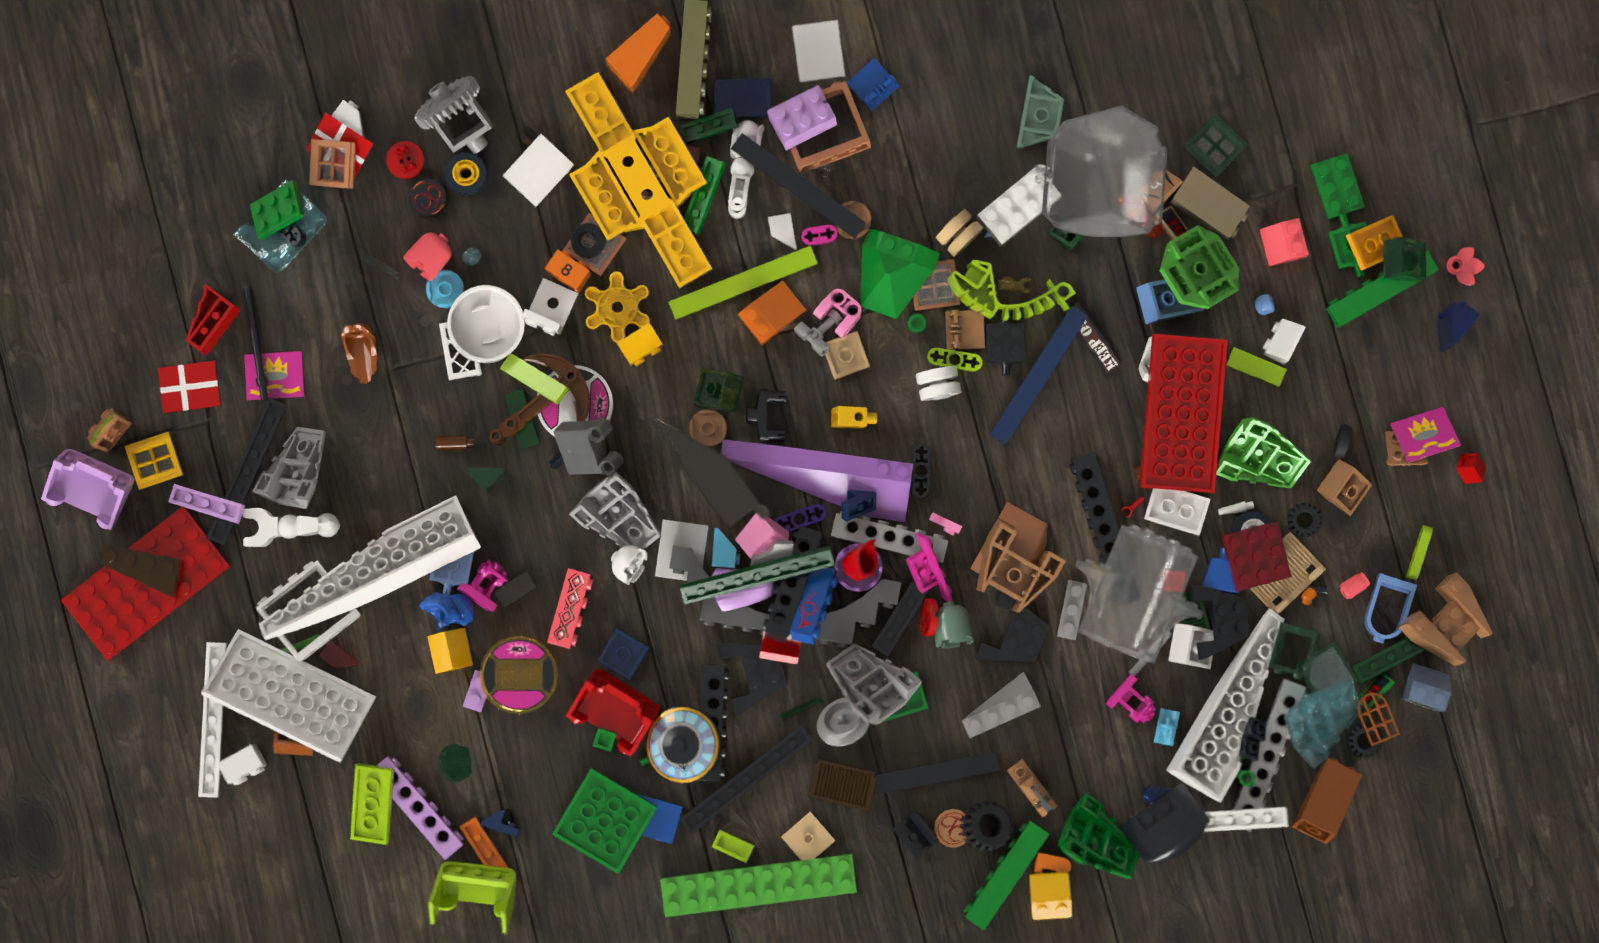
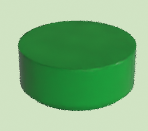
M917 313L909 317L907 325L913 333H920L926 328L927 321L923 315Z

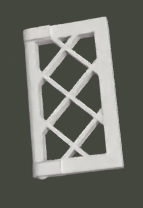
M447 322L439 324L449 380L482 375L479 362H475L476 370L469 371L466 366L471 360L468 359L466 364L462 366L455 361L459 352L455 354L453 359L451 358L449 350L451 341L447 339L446 333ZM453 362L462 367L459 373H453Z

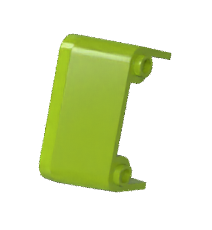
M453 861L443 863L440 866L429 900L431 924H435L439 910L449 911L455 908L457 901L494 905V914L502 918L503 933H507L514 908L515 871L510 868Z

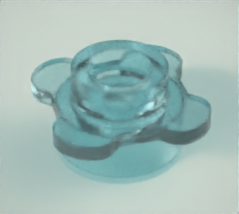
M474 247L469 248L463 253V261L466 262L467 266L474 265L480 260L482 254Z

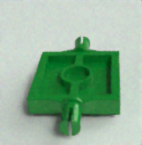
M1347 213L1341 214L1339 217L1342 227L1328 232L1338 269L1355 267L1357 278L1365 276L1364 270L1361 271L1346 235L1366 227V222L1349 224Z

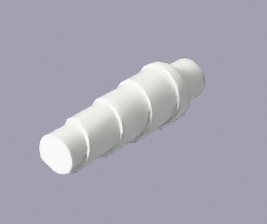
M1242 501L1234 505L1218 509L1219 515L1247 512V510L1254 509L1253 501L1246 503Z

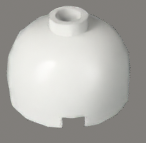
M634 545L624 546L615 551L611 558L614 575L630 585L629 582H636L645 568L642 563L643 559L647 561V552Z

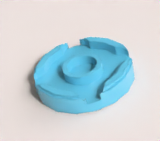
M441 270L432 281L428 280L426 284V293L429 300L440 308H450L454 301L464 292L462 279L450 270Z

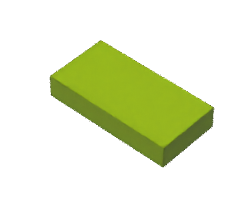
M719 830L712 848L747 863L755 845Z

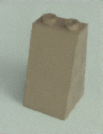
M1194 166L1170 202V205L1226 240L1236 236L1240 229L1237 227L1239 222H1244L1250 213L1247 211L1250 207L1248 204Z

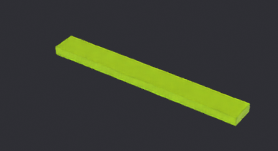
M808 246L669 301V305L675 320L818 263L811 246Z

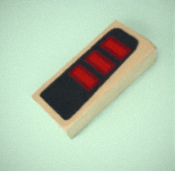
M1169 206L1155 216L1171 240L1189 231L1172 206Z

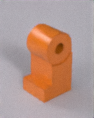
M1037 852L1032 871L1042 873L1043 868L1054 870L1056 873H1069L1071 864L1068 859Z

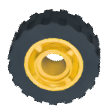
M462 152L454 155L448 161L449 163L445 167V178L447 185L454 193L456 192L460 196H473L485 186L487 169L483 160L478 158L477 155ZM468 170L471 172V176L463 178L461 173Z

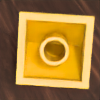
M465 628L427 636L436 674L473 666Z

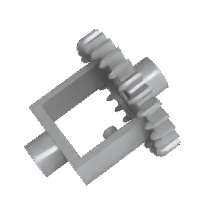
M472 76L462 77L460 80L457 79L448 86L445 82L435 85L429 91L431 99L426 100V103L420 106L421 108L417 110L414 117L417 124L423 129L435 127L453 153L465 145L468 146L473 154L478 153L488 144L482 134L493 127L492 121L474 98L479 93L480 86ZM465 104L469 106L466 108L468 114L471 115L475 112L482 122L453 140L440 121L445 123V117L451 119V113L458 115L457 109L464 110L462 105Z

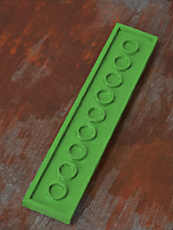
M852 853L660 878L665 917L857 893Z

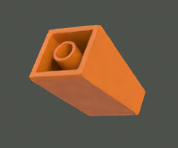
M658 14L653 16L606 58L607 66L632 93L636 91L671 35L670 22L664 15L661 17Z

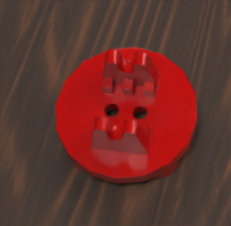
M397 142L387 153V167L399 179L413 178L424 168L423 152L413 142Z

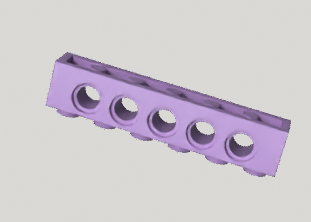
M387 756L377 765L394 768V772L398 774L399 779L396 783H393V800L445 860L464 845L462 835L457 830L454 832L449 827L451 825L450 821L445 816L441 817L437 813L438 807L432 801L428 802L425 799L426 793L421 787L418 786L416 788L413 785L412 781L414 779L408 772H402L399 768L401 764L395 757L391 759L390 756ZM405 786L411 790V795L408 798L403 797L401 794V790ZM417 801L423 803L424 808L421 812L414 810V803ZM427 817H435L436 824L434 827L427 825ZM441 831H446L449 835L446 842L439 839Z

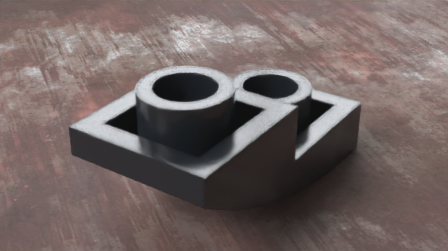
M1255 717L1249 718L1241 740L1240 757L1252 762L1258 761L1260 742L1265 741L1266 722Z

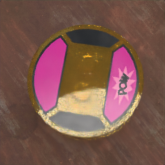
M524 636L509 637L493 645L485 654L479 670L480 686L487 700L496 708L511 714L528 713L545 704L553 694L557 683L556 663L550 651L540 642Z

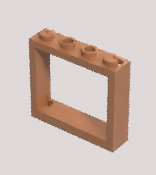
M846 81L842 83L836 82L831 87L820 89L826 99L844 93L861 137L802 159L796 146L790 148L799 174L871 148L869 137Z

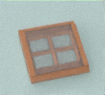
M312 139L309 185L353 189L356 142Z
M590 213L581 223H591L599 227L594 216ZM586 233L581 237L582 246L586 248L594 246L596 239L593 234ZM619 234L607 241L605 237L604 249L599 255L592 258L579 256L572 248L571 239L564 250L572 254L573 258L577 261L581 260L587 264L590 270L601 276L627 238Z
M954 259L937 262L932 275L928 277L921 289L913 297L915 311L960 305V297L958 298L954 294L947 281L948 276L956 271Z

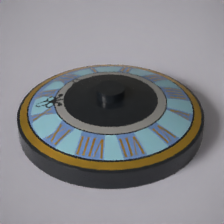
M679 706L664 711L653 721L647 733L646 753L652 768L662 778L673 783L689 784L702 780L713 771L721 755L722 739L716 723L708 714L694 707Z

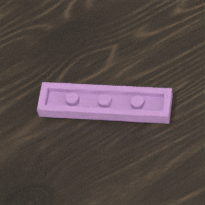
M176 484L173 486L168 501L169 503L237 524L240 523L245 505Z

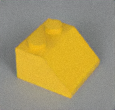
M650 323L617 343L630 366L642 364L646 356L649 354L651 356L656 355L663 346Z
M1068 872L1030 874V899L1033 920L1072 917Z

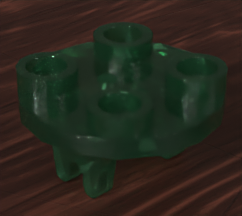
M450 744L441 751L439 768L445 779L450 782H460L472 774L468 747L460 744Z

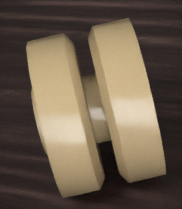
M966 209L962 210L957 216H954L935 238L941 245H945L953 239L947 250L953 257H956L984 229L978 221H974L966 227L972 217Z

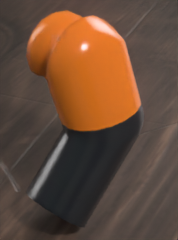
M1309 586L1302 593V603L1310 605L1316 595H1327V586Z

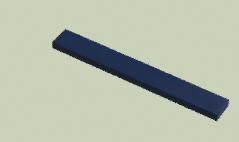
M1071 306L990 433V436L1004 445L1007 444L1088 315Z

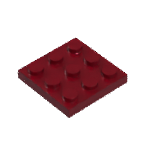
M1278 521L1221 535L1235 591L1238 592L1292 577Z

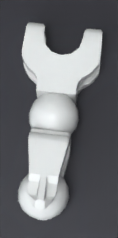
M747 120L738 124L739 127L733 129L731 147L741 133L761 146L764 131L763 124L758 127L756 123ZM730 147V155L734 161L730 167L732 181L728 211L731 217L742 218L746 213L750 178L753 176L755 169L752 164L731 150Z
M262 508L244 509L243 517L255 519L258 522L259 529L254 536L243 539V546L266 547L273 539L282 536L291 539L296 536L319 534L322 537L328 538L337 533L340 523L336 516L330 513H324L318 518L296 517L291 514L284 515L281 518L274 517L268 510Z

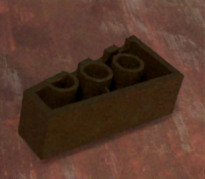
M104 545L100 564L176 598L183 560Z

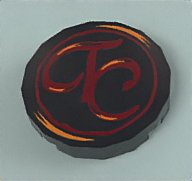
M423 179L412 186L408 200L416 214L422 217H433L443 211L447 202V195L439 182L433 179Z

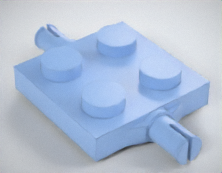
M474 551L431 572L429 580L442 583L444 585L443 594L447 592V596L450 595L452 586H459L460 583L468 584Z

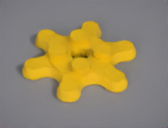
M616 271L610 275V286L608 289L602 291L591 286L586 289L585 296L588 300L593 301L597 307L595 313L587 317V327L596 329L600 325H608L611 329V339L618 343L625 338V328L627 325L635 324L642 328L650 320L646 314L641 313L638 309L639 302L649 295L648 288L644 285H639L633 290L625 288L622 273ZM616 302L623 305V310L619 313L612 310V305Z

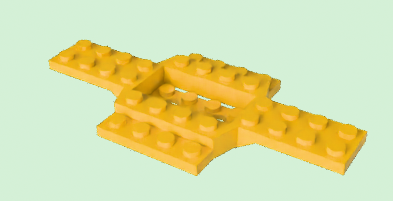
M599 72L566 90L565 92L599 149L586 165L569 175L607 241L622 232L645 228L679 288L712 270L711 265L678 210L691 195V192L704 186L707 182L670 118L667 117L651 127L632 131ZM636 138L672 199H669L667 197L666 193L661 187L659 181L657 180L648 162L646 161L637 143L635 142ZM627 156L632 157L634 160L633 165L630 167L623 165V159ZM604 157L608 158L610 164L615 170L617 176L619 177L621 183L626 189L632 202L637 208L640 214L639 218L636 212L634 211L633 207L631 206L629 200L627 199L625 193L623 192L622 188L620 187L618 181L616 180L614 174L609 168ZM645 189H650L653 192V196L649 200L642 198V192Z

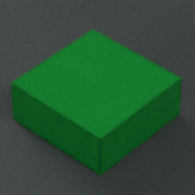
M599 727L593 746L611 752L617 732Z

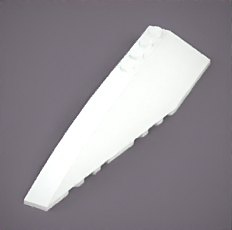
M455 495L388 528L381 533L383 536L379 539L370 541L368 547L360 553L359 551L355 552L348 562H342L318 580L319 583L313 588L309 586L303 591L304 594L296 600L293 598L289 601L286 608L283 610L278 609L259 623L264 639L283 635L357 608L481 548L457 496Z

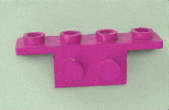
M918 532L915 535L921 550L906 559L916 586L921 593L937 586L941 598L951 602L953 601L950 595L952 591L948 584L945 583V574L937 563L939 559L931 549L932 542L928 536Z

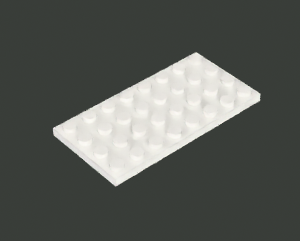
M239 629L202 690V695L340 763L376 699V696L304 661L299 664L294 656Z

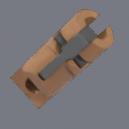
M1023 759L1006 770L1042 817L1047 815L1049 810L1055 809L1058 806Z

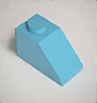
M715 528L712 567L735 569V565H739L740 553H736V548L719 528Z

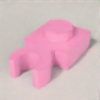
M932 513L929 518L930 521L944 527L943 531L950 535H954V533L959 534L962 526L935 513Z

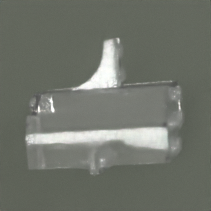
M1122 525L1106 565L1099 563V566H1097V563L1088 559L1085 562L1077 560L1075 564L1076 568L1084 572L1090 585L1089 605L1078 632L1109 648L1111 647L1121 653L1154 664L1170 629L1185 618L1195 617L1201 619L1204 613L1197 609L1198 605L1189 601L1186 603V599L1182 597L1198 556L1191 553L1192 549L1185 546L1180 547L1181 543L1170 539L1168 542L1164 537L1154 536L1155 532L1144 528L1141 531V528L1135 525H1130V527Z

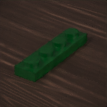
M1407 637L1351 667L1360 684L1426 649L1415 644Z

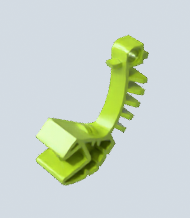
M972 260L966 266L969 270L965 276L954 271L947 278L950 288L958 298L960 297L962 303L970 306V309L976 312L980 311L981 315L989 319L995 315L998 309H1001V320L1004 321L1009 319V310H1013V320L1020 319L1022 316L1019 308L1022 307L1024 317H1032L1034 314L1030 307L1031 304H1033L1035 315L1042 314L1044 311L1053 308L1055 303L1047 296L1050 293L1064 311L1069 310L1070 308L1065 300L1076 294L1070 284L1062 282L1054 286L1049 279L1045 283L1049 291L1025 303L1001 304L996 298L998 294L995 291L996 285L994 284L991 263ZM1059 287L1066 289L1067 295L1065 297L1059 295Z

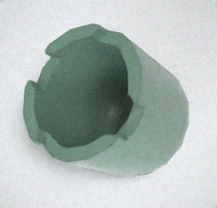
M954 602L943 603V607L938 608V612H935V617H938L937 629L934 633L936 648L940 646L942 648L959 647L960 642L964 641L967 644L973 643V634L966 608L961 605H954Z

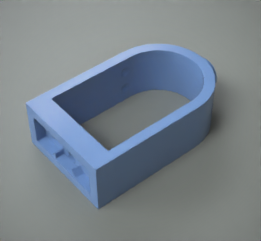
M1381 573L1377 574L1364 616L1365 627L1374 636L1373 641L1384 644L1385 639L1394 638L1402 632L1399 626L1407 619L1417 585ZM1380 586L1407 594L1398 626L1389 635L1378 633L1371 624V615Z

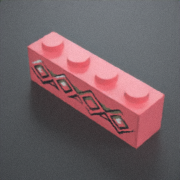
M568 568L547 643L568 649L576 645L578 635L575 634L576 628L581 627L583 616H580L582 608L586 609L588 598L585 597L587 590L591 591L594 580L590 579L591 574Z

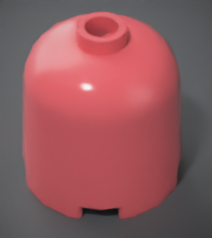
M431 232L425 233L405 253L404 260L413 269L415 267L419 268L422 271L420 275L432 281L452 256L451 247L448 244L449 240L441 233L439 236Z

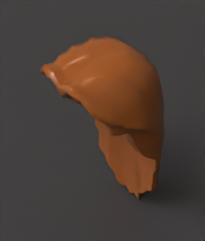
M365 323L346 325L342 329L341 339L344 344L348 364L351 368V374L358 378L361 384H367L371 382L372 375L377 371L378 355L374 332Z

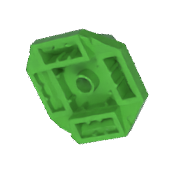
M1197 225L1167 243L1160 272L1180 304L1209 309L1239 290V267L1219 235Z

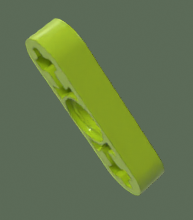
M932 348L927 354L928 362L934 366H957L958 370L976 372L982 366L981 357L973 353ZM938 352L939 356L944 357V352L948 353L946 364L942 363L944 359H938L937 362H934L930 355ZM956 354L960 357L958 365H952L949 362L951 355ZM963 356H967L966 360L968 361L976 358V362H979V365L971 368V364L965 363V367H962Z
M1423 525L1420 530L1407 571V578L1417 580L1433 532L1432 527Z

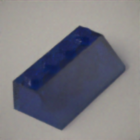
M1463 300L1458 303L1454 302L1447 308H1444L1438 315L1440 320L1437 322L1439 348L1442 352L1455 346L1480 316L1477 311Z

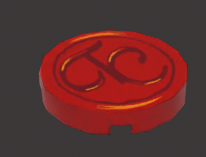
M926 598L922 604L920 612V631L922 636L931 637L937 629L938 617H935V612H938V604L935 599Z

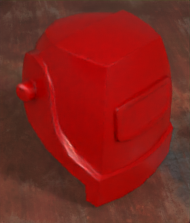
M876 539L869 540L855 547L845 555L841 563L846 575L850 576V578L862 580L874 574L878 561L874 545Z

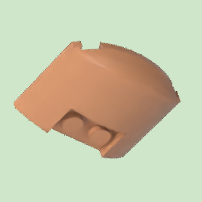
M1007 502L996 522L1002 523L1017 532L1008 550L1036 565L1045 551L1048 525ZM985 543L970 568L978 574L980 572Z

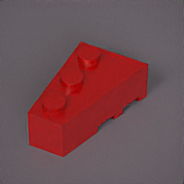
M205 284L202 299L198 303L196 316L192 320L185 341L207 356L241 310Z

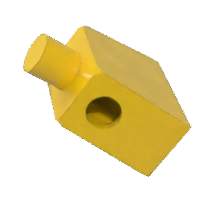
M837 406L831 409V428L862 429L867 427V424L877 423V413L867 412L866 407Z

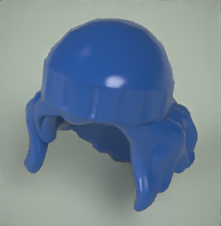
M436 592L425 597L424 601L420 603V608L430 612L437 620V632H441L449 624L466 626L474 618L473 603L469 597L463 594L447 596L446 594Z

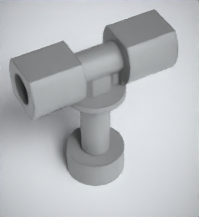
M834 309L827 314L828 319L817 329L815 327L810 329L804 322H800L794 328L795 333L804 341L808 340L811 343L812 349L821 357L829 351V346L823 341L824 337L822 334L833 324L838 325L843 321L841 315Z

